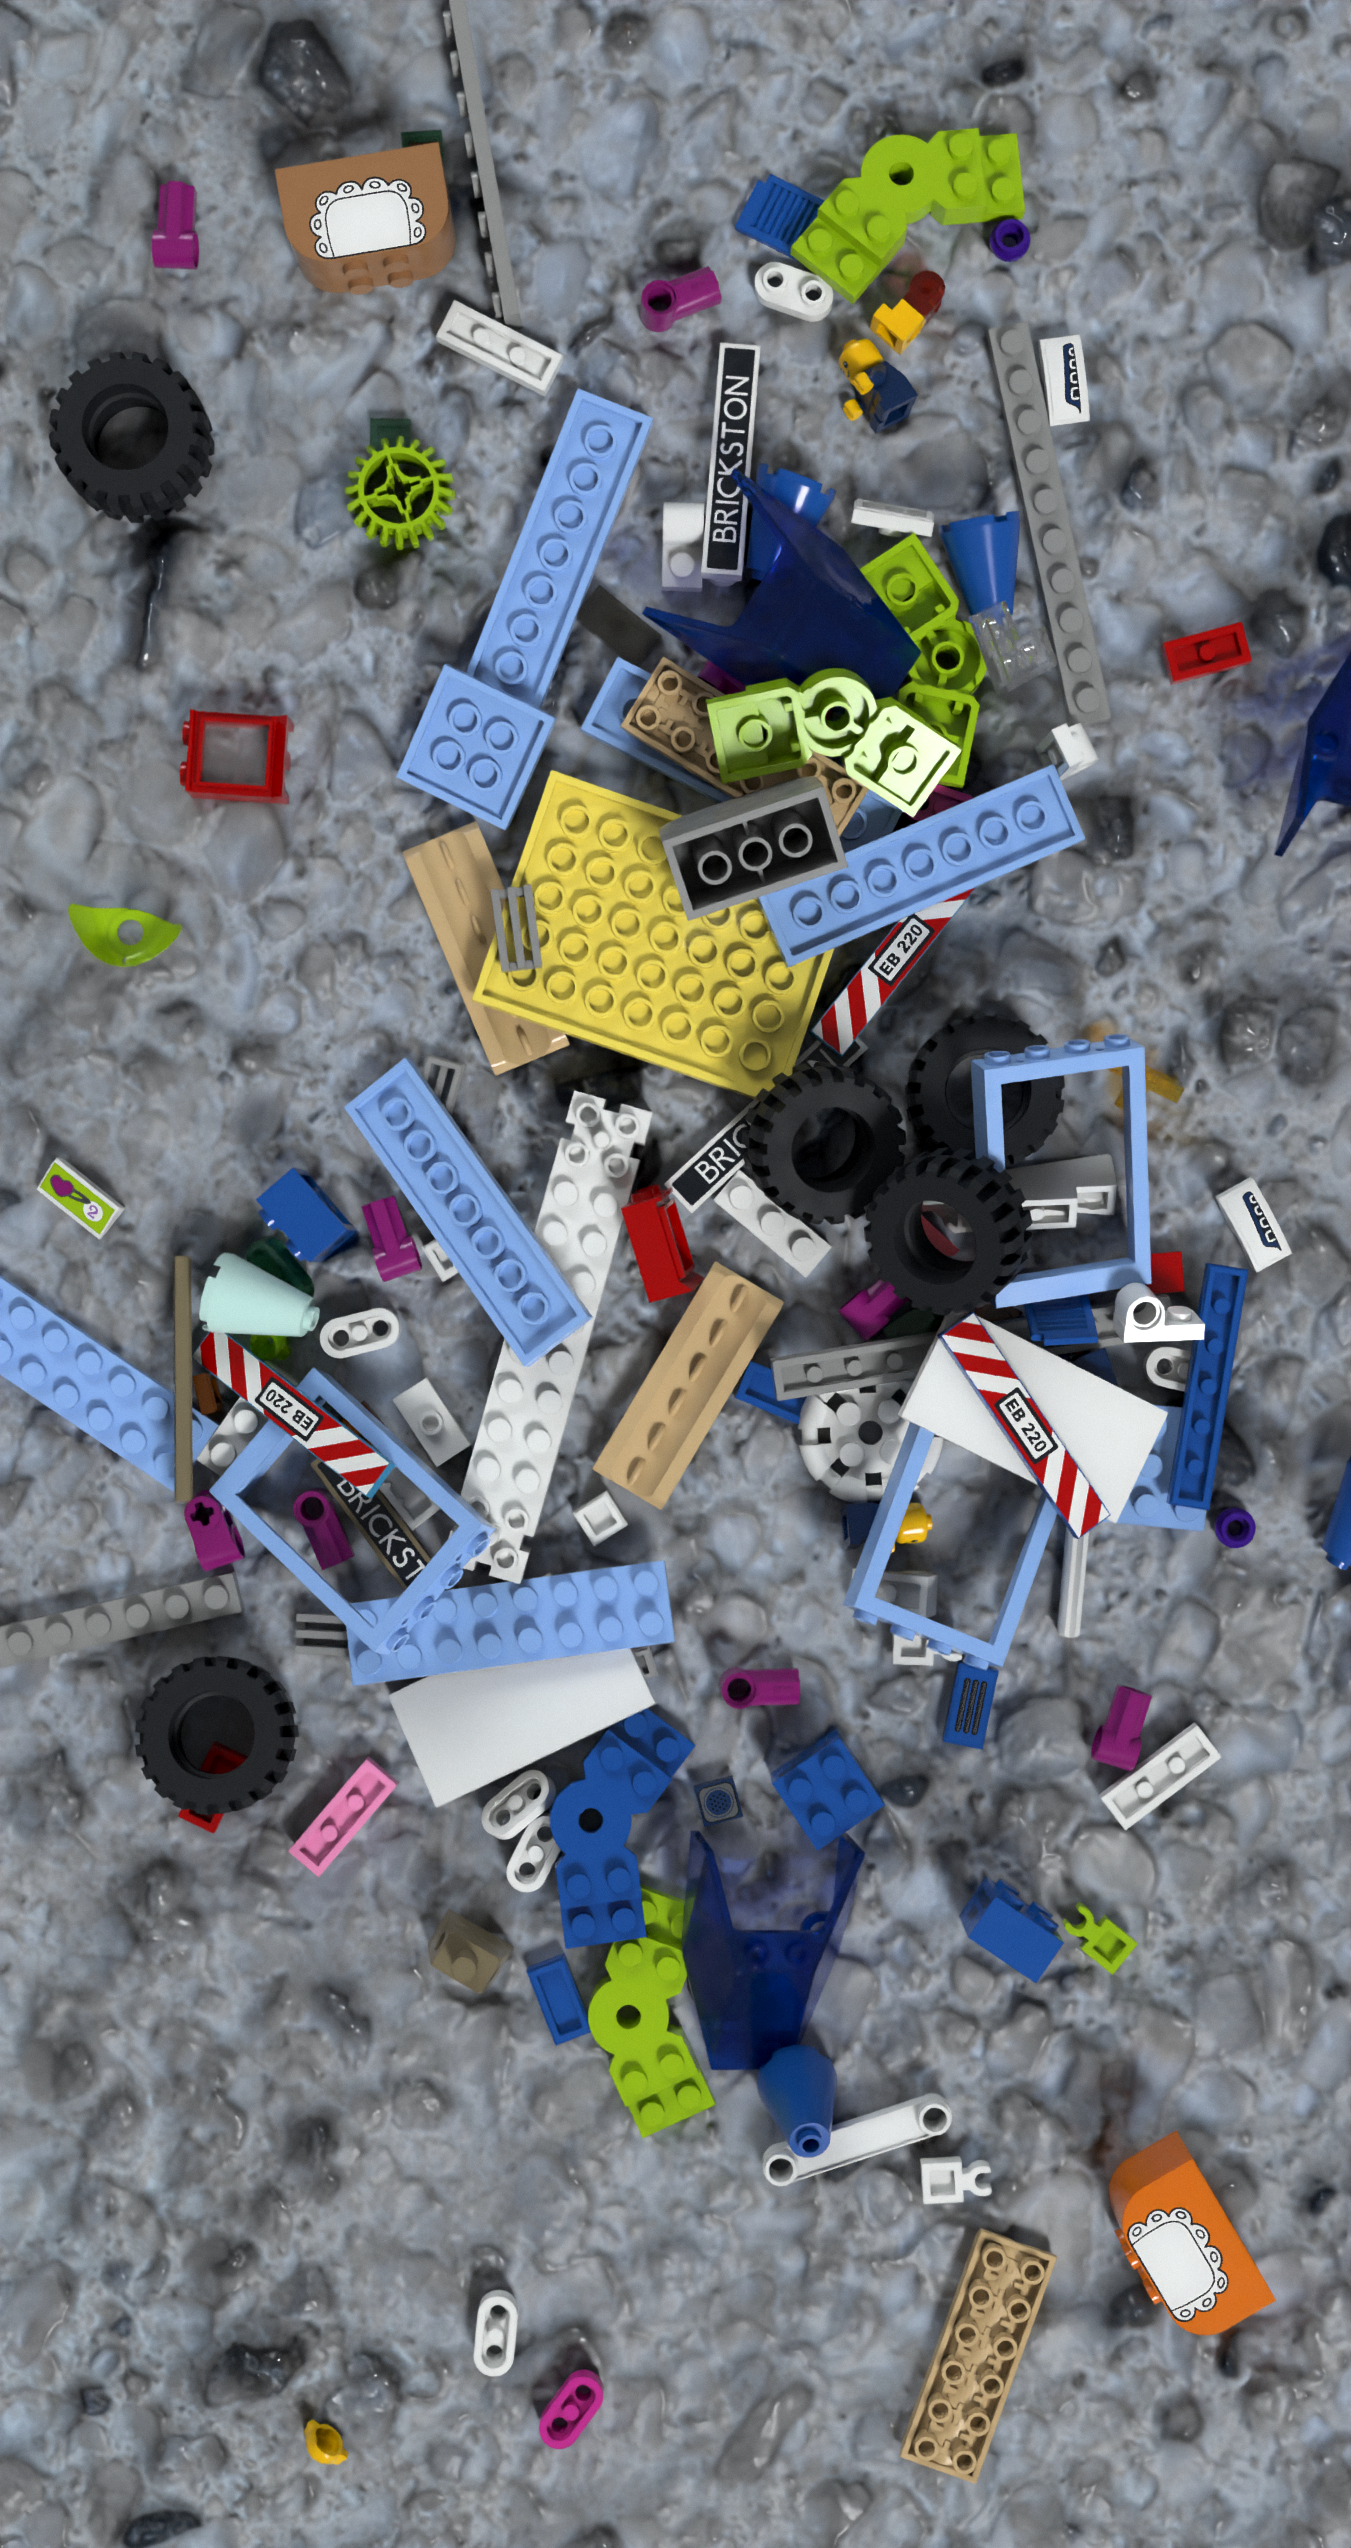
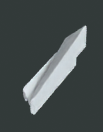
M1109 1154L1005 1169L1013 1178L1009 1181L1014 1190L1020 1188L1026 1198L1022 1203L1023 1210L1030 1211L1032 1224L1026 1230L1076 1228L1077 1213L1115 1214L1117 1183L1112 1157ZM923 1201L921 1210L923 1212L933 1211L943 1219L944 1226L952 1232H973L967 1220L951 1206L937 1201Z

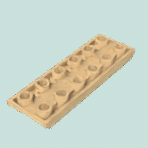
M663 656L620 727L629 735L733 799L788 780L810 776L817 777L824 786L840 837L869 789L848 776L842 766L813 751L804 767L722 784L706 699L725 696V694Z
M477 821L403 851L406 864L495 1076L569 1046L570 1044L564 1033L472 1002L473 994L496 931L490 889H505ZM501 899V900H500L501 910H502V911H503V908H504L506 899Z
M715 1261L592 1469L662 1510L780 1312L784 1302Z
M982 2228L978 2230L903 2436L900 2449L901 2458L974 2484L977 2483L1057 2260L1055 2254L1019 2243Z

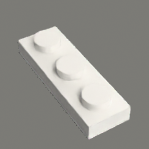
M456 300L453 301L436 335L437 342L544 397L563 363V355Z
M741 1170L736 1172L713 1200L805 1278L832 1248L802 1221L787 1214L774 1204L755 1185L753 1180Z
M264 1361L296 1387L300 1384L298 1380L271 1361ZM239 1397L199 1454L197 1460L219 1476H222L269 1419L243 1398Z
M1194 1722L1142 1761L1132 1771H1129L1100 1793L1099 1797L1126 1831L1222 1757Z

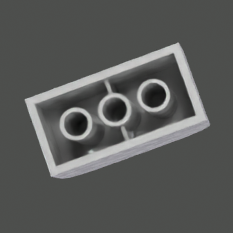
M813 776L781 782L701 809L667 823L658 831L688 921L848 867L824 786L817 777Z

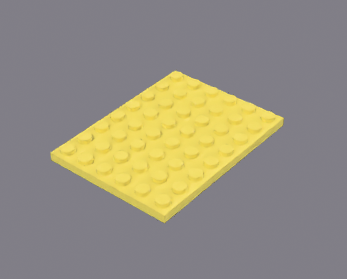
M551 770L511 887L515 886V888L530 884L532 886L542 968L501 973L495 931L472 997V1002L760 1101L756 1096L762 1088L770 1091L776 1086L772 1081L774 1077L781 1072L787 1076L792 1075V1068L795 1066L834 949L786 968L757 898L688 921L658 832L661 827L682 817V815ZM517 897L525 961L533 960L524 897ZM506 899L502 917L508 961L511 963L517 962L509 902Z

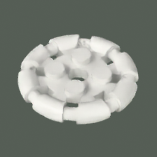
M914 1379L875 1385L876 1392L860 1393L859 1388L806 1397L801 1408L798 1429L802 1430V1445H799V1449L809 1473L816 1482L820 1479L831 1489L829 1493L853 1504L881 1501L910 1423L897 1416L901 1406L891 1397L899 1388L907 1395ZM835 1393H838L846 1401L835 1412L826 1403ZM866 1421H875L882 1428V1437L874 1444H866L859 1437V1428ZM830 1427L831 1443H818V1428ZM934 1434L914 1491L920 1487L918 1482L927 1472L931 1475L937 1465L943 1447V1438ZM838 1457L844 1465L850 1467L842 1477L830 1467ZM881 1472L882 1485L866 1486L865 1473Z

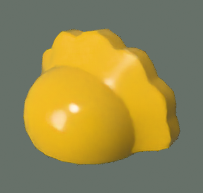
M313 2419L307 2423V2427L304 2430L307 2451L313 2460L321 2464L339 2465L347 2459L349 2454L343 2447V2440L333 2427L327 2424H319Z

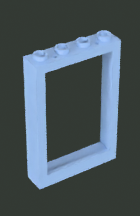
M1127 1034L1106 1035L1104 1041L1090 1043L1088 1040L1076 1039L1066 1041L1064 1047L1050 1049L1049 1046L1033 1045L1024 1049L1025 1053L1010 1055L1007 1051H992L985 1053L984 1059L971 1060L976 1159L979 1160L982 1156H986L995 1162L993 1168L999 1173L1005 1169L1001 1084L1122 1067L1128 1257L1019 1274L990 1303L997 1309L1121 1289L1127 1284L1135 1282L1144 1285L1151 1284L1145 1047L1130 1039Z
M313 1367L297 1388L320 1406L325 1402L330 1404L459 1525L458 1529L374 1627L243 1500L293 1441L292 1437L268 1420L209 1492L373 1652L390 1655L391 1652H397L406 1644L410 1637L408 1632L418 1621L426 1619L434 1611L437 1605L435 1600L445 1589L453 1587L463 1575L462 1569L472 1557L479 1556L490 1543L489 1537L496 1529L330 1374Z
M910 1422L842 1606L855 1610L852 1617L864 1623L876 1626L879 1620L892 1625L890 1633L910 1641H913L915 1635L928 1640L926 1647L938 1653L950 1656L953 1650L965 1655L963 1662L975 1668L986 1671L988 1665L1003 1667L1057 1512L1042 1491L989 1643L875 1597L934 1437V1433Z

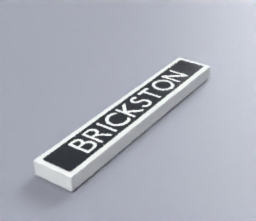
M720 343L701 578L742 580L761 347L757 345Z
M857 1037L840 1058L817 1040L796 1060L795 1066L806 1064L809 1067H814L815 1062H829L834 1066L840 1064L849 1067L868 1047ZM754 1099L664 1184L667 1188L672 1187L673 1195L691 1214L745 1164L743 1154L748 1152V1148L742 1144V1131L750 1130L751 1123L745 1120L749 1108L757 1110L761 1101Z

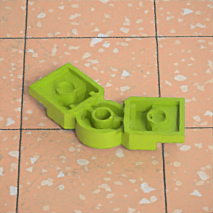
M979 128L938 131L928 144L917 137L903 134L881 139L866 153L862 162L860 177L844 178L818 208L816 219L791 246L790 255L815 275L819 276L853 305L904 246L907 224L919 221L929 212L930 216L941 225L1023 219L1025 204L1017 133L979 136ZM903 179L908 184L897 185L892 180Z
M913 533L848 576L845 583L867 614V619L881 629L877 636L884 641L883 646L887 652L905 657L904 669L909 684L899 690L896 700L924 718L926 724L957 743L962 749L938 783L962 789L980 707L974 696L971 695L977 690L987 671L989 662L988 647L984 637L975 626L964 620L962 622L955 619L959 599L916 534ZM941 653L951 654L955 658L957 666L950 670L943 669L937 664L936 656Z
M829 668L818 671L808 677L800 687L787 678H781L745 686L746 691L706 699L722 784L804 767L813 751L825 756H841L848 776L911 817H914L962 751L957 743L926 724L924 718L894 698L887 697L875 700L868 684L859 675L842 668ZM834 706H842L846 709L843 717L837 721L825 719L827 711Z
M640 1884L646 1937L610 1943L605 1957V1967L609 1975L602 1978L593 1989L589 2003L588 2023L596 2042L612 2054L609 2061L610 2075L625 2107L628 2106L642 2138H645L715 2106L716 2099L683 2028L669 2022L668 2003L669 1998L680 1994L709 1910ZM633 2005L640 2013L634 2019H625L620 2016L618 2010L622 2006Z

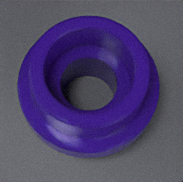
M1016 219L1003 220L996 224L991 232L989 239L990 249L1002 261H1017L1028 251L1030 233L1027 227ZM1005 237H1012L1016 241V245L1014 247H1007L1003 244L1002 240Z
M1233 1507L1225 1509L1217 1516L1214 1531L1217 1539L1225 1546L1241 1548L1249 1544L1253 1539L1256 1525L1253 1517L1247 1511ZM1233 1520H1238L1241 1526L1240 1531L1237 1534L1231 1535L1228 1532V1524Z

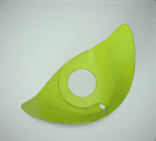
M74 903L68 907L70 921L83 945L97 959L106 964L119 967L137 966L153 959L173 943L182 929L180 924H172L140 910L128 908H91ZM135 920L142 926L143 936L137 944L126 945L120 941L118 928L124 921Z

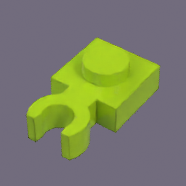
M1077 1902L1075 1907L1084 1915L1083 1922L1079 1925H1073L1064 1918L1062 1924L1069 1934L1076 1937L1084 1936L1085 1938L1079 1944L1081 1950L1113 1975L1138 1943L1105 1914L1096 1923L1090 1909L1085 1904Z

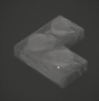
M1006 600L993 604L968 617L997 695L1009 692L1058 665L1045 627L1034 629L1019 637Z

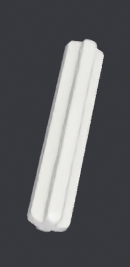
M1067 1527L1057 1633L1063 1637L1075 1638L1080 1635L1089 1532L1077 1539L1072 1536Z

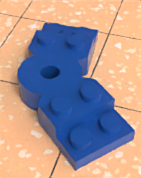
M648 1708L607 1727L582 1760L584 1778L565 1785L557 1793L551 1805L549 1813L550 1829L556 1844L564 1852L555 1864L565 1949L646 1937L637 1856L624 1845L631 1830V1815L649 1812L672 1781L673 1775L696 1746ZM588 1808L596 1809L601 1813V1823L594 1830H585L579 1825L580 1814Z

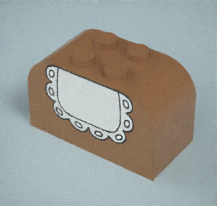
M439 142L275 169L287 238L301 273L316 288L330 293L350 291V293L357 295L369 293L374 287L385 285L403 288L410 286L415 280L426 279L436 275L451 260L456 245V234Z

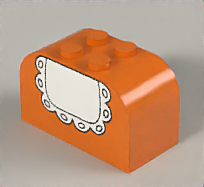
M1177 2130L1126 2159L1118 2166L1111 2177L1108 2191L1112 2211L1120 2226L1114 2232L1133 2269H1137L1142 2278V2283L1153 2303L1156 2305L1162 2301L1176 2324L1193 2334L1214 2335L1229 2329L1276 2301L1254 2260Z

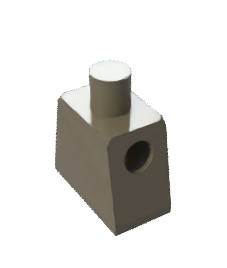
M451 1909L447 1910L428 1943L430 1964L435 1969L479 1994H482L494 1983L514 1949V1946Z

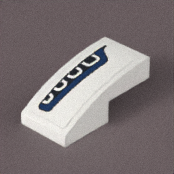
M1080 334L1038 340L1041 382L1044 383L1045 405L1050 426L1090 421L1086 372Z
M1250 1177L1215 1196L1229 1229L1236 1234L1250 1267L1256 1273L1292 1254L1279 1224L1254 1179Z

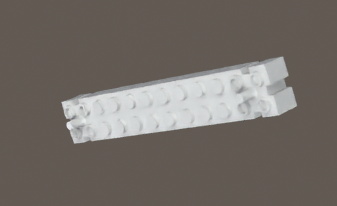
M575 1090L565 1121L568 1125L575 1126L571 1140L560 1139L534 1234L593 1318L530 1367L523 1366L504 1338L460 1495L496 1529L489 1537L490 1543L479 1556L472 1557L463 1568L473 1571L478 1562L491 1565L489 1576L521 1584L532 1549V1547L522 1545L525 1535L534 1537L538 1528L624 1222L621 1208L630 1201V1195L639 1169L640 1160L631 1157L635 1143L645 1146L653 1119V1112L621 1104L619 1113L605 1110L607 1105L606 1099ZM454 1526L449 1534V1538L458 1529V1526Z

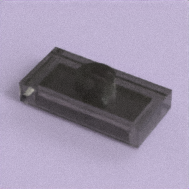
M600 585L582 605L576 616V621L623 660L637 667L642 665L662 640V635Z

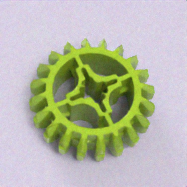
M399 435L397 437L396 447H390L387 438H382L381 446L383 450L377 452L372 445L366 447L370 457L368 461L363 457L356 456L354 461L361 472L355 470L348 471V479L356 485L345 487L346 496L354 499L347 504L349 513L358 514L354 519L357 528H363L368 525L365 535L369 540H372L381 533L379 542L382 547L386 548L391 538H395L397 550H403L404 539L410 538L413 548H418L420 546L418 535L423 533L428 541L434 540L430 527L433 525L439 530H444L446 527L444 520L439 514L451 516L453 513L452 506L445 503L455 499V491L447 488V486L453 483V477L451 473H442L447 466L443 458L432 461L435 456L433 447L429 446L420 453L421 443L418 439H414L410 447L406 448L403 436ZM398 464L415 466L428 477L421 479L420 475L415 477L406 476L400 471ZM386 468V482L379 488L374 489L373 494L368 495L372 480L381 470ZM394 477L398 478L400 486L403 487L407 498L404 499L407 507L406 510L403 509L401 501L395 495L394 489L396 484ZM433 491L432 500L426 511L414 519L413 508L416 502L426 498V493ZM380 508L381 511L394 510L400 514L403 523H392L383 520L372 509Z

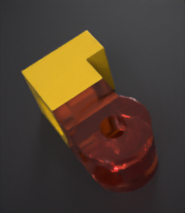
M925 270L919 272L910 282L907 294L893 310L883 303L873 314L870 330L899 355L903 353L938 312L945 292V284L941 276L934 271Z

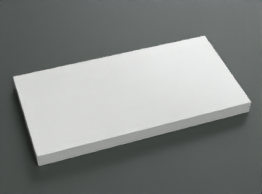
M951 1311L948 1315H945L897 1416L1038 1485L937 1335L967 1314L958 1315ZM977 1316L1111 1514L1106 1520L1117 1523L1168 1412Z
M633 1648L427 1676L388 1695L436 1808L657 1704Z

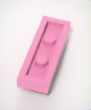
M368 1756L291 1846L288 1852L316 1876L320 1877L399 1782Z

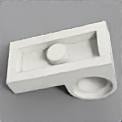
M664 502L662 591L702 592L701 566L704 539V503Z
M1065 723L1052 729L1035 748L1044 768L1054 764L1061 781L1099 761L1082 723L1070 727Z
M1142 1283L1127 1284L1121 1288L1115 1300L1112 1328L1124 1343L1204 1340L1205 1324L1193 1310L1184 1306H1170L1167 1308V1311H1164V1306L1149 1287ZM1147 1302L1142 1311L1133 1313L1134 1308L1138 1304Z
M853 1568V1569H852V1578H853V1575H854V1573H855L856 1568ZM884 1570L875 1597L923 1617H932L936 1615L939 1574L919 1570H903L898 1572Z

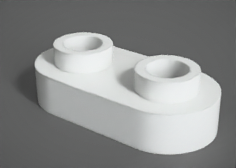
M780 262L767 263L756 274L755 295L758 301L768 308L809 322L822 320L829 314L832 308L833 289L815 274ZM777 277L782 281V284L779 287H772L768 284V280ZM809 291H817L821 297L818 300L812 301L807 298L806 294Z
M375 1308L335 1318L323 1326L320 1333V1344L323 1350L334 1358H346L386 1348L394 1344L399 1338L401 1323L398 1316L386 1308ZM378 1320H383L388 1325V1331L383 1336L378 1335L374 1330V1325ZM339 1330H344L349 1335V1341L346 1345H340L335 1340V1335Z
M1168 1346L1156 1347L1144 1359V1373L1148 1380L1155 1385L1185 1391L1191 1352ZM1165 1358L1169 1361L1170 1368L1166 1373L1161 1374L1157 1370V1363Z
M528 1770L522 1773L485 1805L481 1816L484 1829L489 1834L502 1840L510 1839L517 1835L551 1806L556 1794L554 1782L550 1777L538 1770ZM541 1788L539 1797L534 1799L535 1791ZM510 1814L509 1822L503 1825L504 1817Z
M542 1813L526 1826L508 1862L507 1879L511 1886L518 1891L532 1892L539 1889L545 1882L561 1850L556 1844L553 1835L548 1839H544L538 1833L541 1827L547 1826L550 1828L549 1813ZM525 1862H529L534 1865L535 1871L532 1874H524L520 1866Z
M493 2290L487 2293L480 2301L477 2314L474 2362L480 2372L494 2377L503 2375L511 2368L515 2354L519 2307L514 2296L504 2290ZM501 2305L506 2311L503 2314H496L492 2311V2307ZM497 2345L502 2351L498 2354H493L488 2350V2347Z

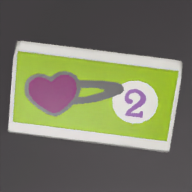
M56 1157L37 1188L40 1193L99 1240L102 1239L125 1210V1207L63 1158Z

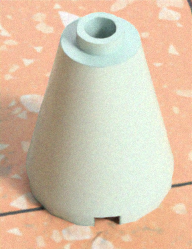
M223 1253L217 1258L214 1265L221 1268L216 1278L208 1276L201 1297L199 1318L207 1322V1324L202 1326L203 1330L212 1333L303 1337L308 1330L313 1331L315 1329L320 1310L318 1307H315V1299L235 1254Z

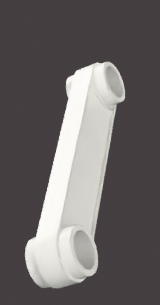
M928 2093L924 2096L832 2125L828 2148L822 2154L812 2158L796 2155L786 2141L773 2144L763 2155V2173L766 2179L773 2185L786 2186L841 2166L941 2135L951 2125L952 2113L950 2106L941 2095ZM931 2108H939L943 2111V2114L937 2120H926L923 2116ZM779 2158L786 2159L791 2163L788 2168L780 2171L773 2169L770 2164Z

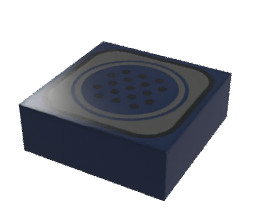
M733 1775L694 1785L704 1827L743 1817Z

